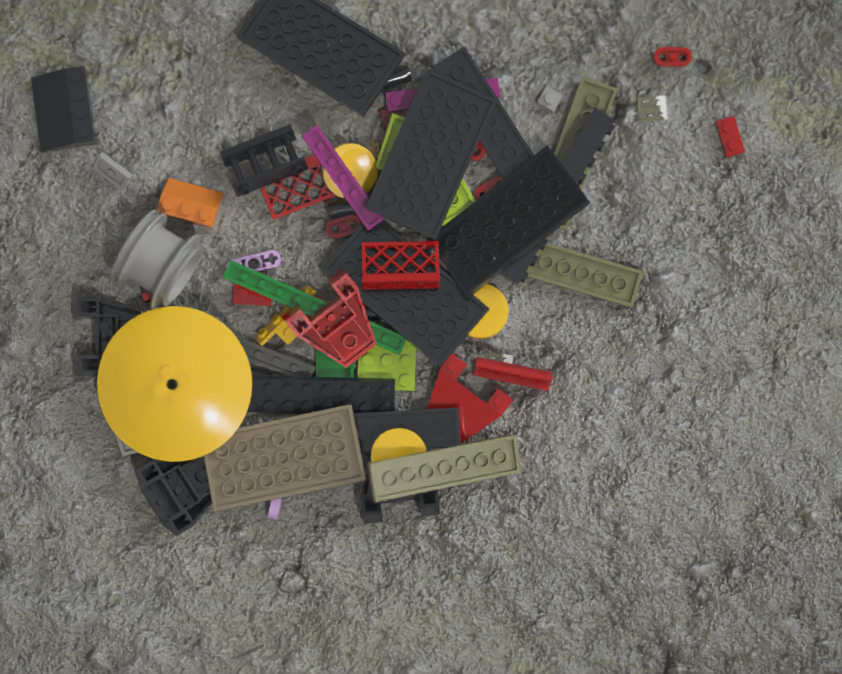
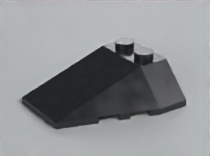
M204 456L187 461L153 460L135 471L142 494L162 525L176 537L193 527L212 503Z

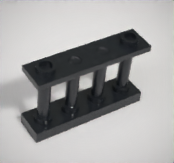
M291 124L220 151L225 167L231 166L237 183L232 184L237 197L247 195L252 191L308 170L304 156L298 158L292 142L297 139ZM285 145L291 161L280 165L274 149ZM267 152L273 168L262 172L256 156ZM249 159L255 175L244 179L238 163Z

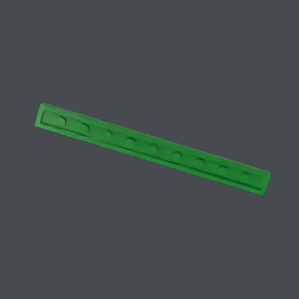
M230 260L223 275L224 279L290 308L297 305L308 316H313L328 304L321 299ZM369 321L377 343L376 345L400 355L406 339L396 332Z

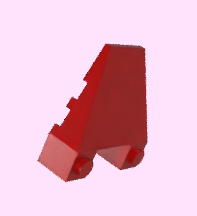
M341 269L327 280L338 294L336 298L309 319L297 305L281 317L297 337L347 368L377 343L368 321L359 289L349 275Z
M452 354L440 368L427 409L459 407L462 444L500 418L513 402V399L498 388L486 404L456 381L467 367V364Z

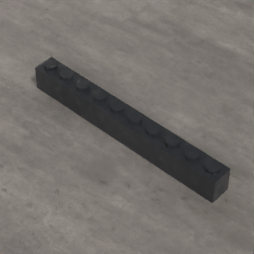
M594 108L562 163L574 181L580 185L587 176L584 174L586 168L591 169L596 160L593 157L596 151L601 152L606 143L603 141L606 134L610 136L615 128L613 125L615 119ZM544 239L501 272L499 276L517 286L520 282L524 284L529 275L526 272L529 266L533 267L539 258L536 256L538 250L543 251L548 240Z

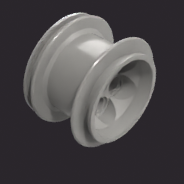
M152 210L134 229L119 253L110 276L111 281L117 282L119 288H123L133 281L153 294L151 300L152 309H156L162 304L167 307L179 296L196 270L204 250L202 246H199V234L193 235L186 242L165 229L167 215L165 213L159 214L157 210Z

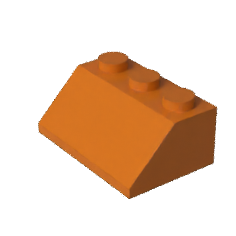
M169 178L162 191L157 211L159 214L165 213L169 218L214 230L224 193Z

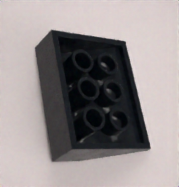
M86 67L65 68L31 77L40 152L97 145L90 84Z

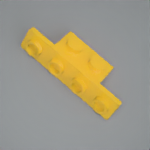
M309 285L300 289V291L312 296L316 293ZM285 305L279 314L271 318L270 323L265 328L258 331L254 339L261 346L275 333L287 345L297 337L281 317L291 309L290 307Z

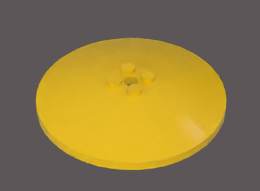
M179 306L162 307L136 316L122 326L113 336L100 361L97 391L99 403L107 423L126 445L140 454L153 459L171 462L187 461L202 457L221 447L240 427L251 401L252 373L242 344L224 323L208 313L197 309ZM170 379H175L178 383L175 390H171L167 386V382Z

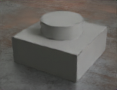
M546 86L537 104L554 113L563 95Z

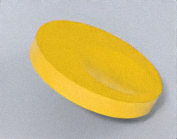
M344 143L334 148L361 188L365 193L369 192L374 186L378 175V170L375 169L377 162L373 154L365 147L356 143ZM322 167L323 180L328 189L335 195L344 198Z
M486 284L473 294L490 308L489 312L468 335V337L474 339H487L495 336L503 329L508 319L509 311L506 298L497 288Z
M394 428L385 431L377 438L372 447L371 462L424 452L427 449L423 440L415 432L405 428Z

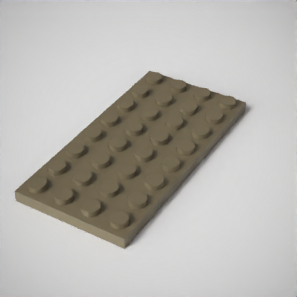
M351 404L238 428L234 435L221 447L204 455L214 512L366 481Z

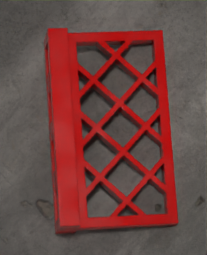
M315 155L305 158L308 170L314 173L311 183L301 180V173L298 178L290 176L297 180L293 190L282 186L285 179L281 181L280 185L272 183L279 187L275 197L268 195L265 187L261 188L273 220L336 196L334 193L325 190L326 184H324L323 189L312 185L316 174L322 176L318 172L321 164ZM318 166L316 171L311 169L313 167ZM299 181L309 185L305 196L295 192ZM311 186L321 190L318 199L313 200L307 197ZM281 188L291 192L287 202L277 199ZM323 192L328 193V195L321 197ZM293 193L303 197L301 205L297 207L289 204ZM269 197L274 199L272 204L269 200ZM305 199L310 200V202L304 204ZM275 200L286 204L284 211L276 215L272 208ZM288 206L293 207L292 209L286 211Z
M438 241L362 242V290L440 288ZM407 247H412L417 252L409 257L403 251ZM426 247H435V252L430 257L423 252ZM366 248H374L378 253L370 258L366 254ZM387 248H394L397 253L390 258L384 251ZM400 254L407 260L402 266H399L394 261ZM419 254L426 259L421 266L413 261ZM380 255L388 260L382 267L375 262ZM430 262L435 267V273H427L423 268ZM391 263L398 270L395 273H388L384 269ZM409 263L417 268L413 273H407L404 270ZM371 264L378 269L375 274H366V268Z
M477 357L473 376L544 391L549 390V385L553 379L552 372L481 357Z

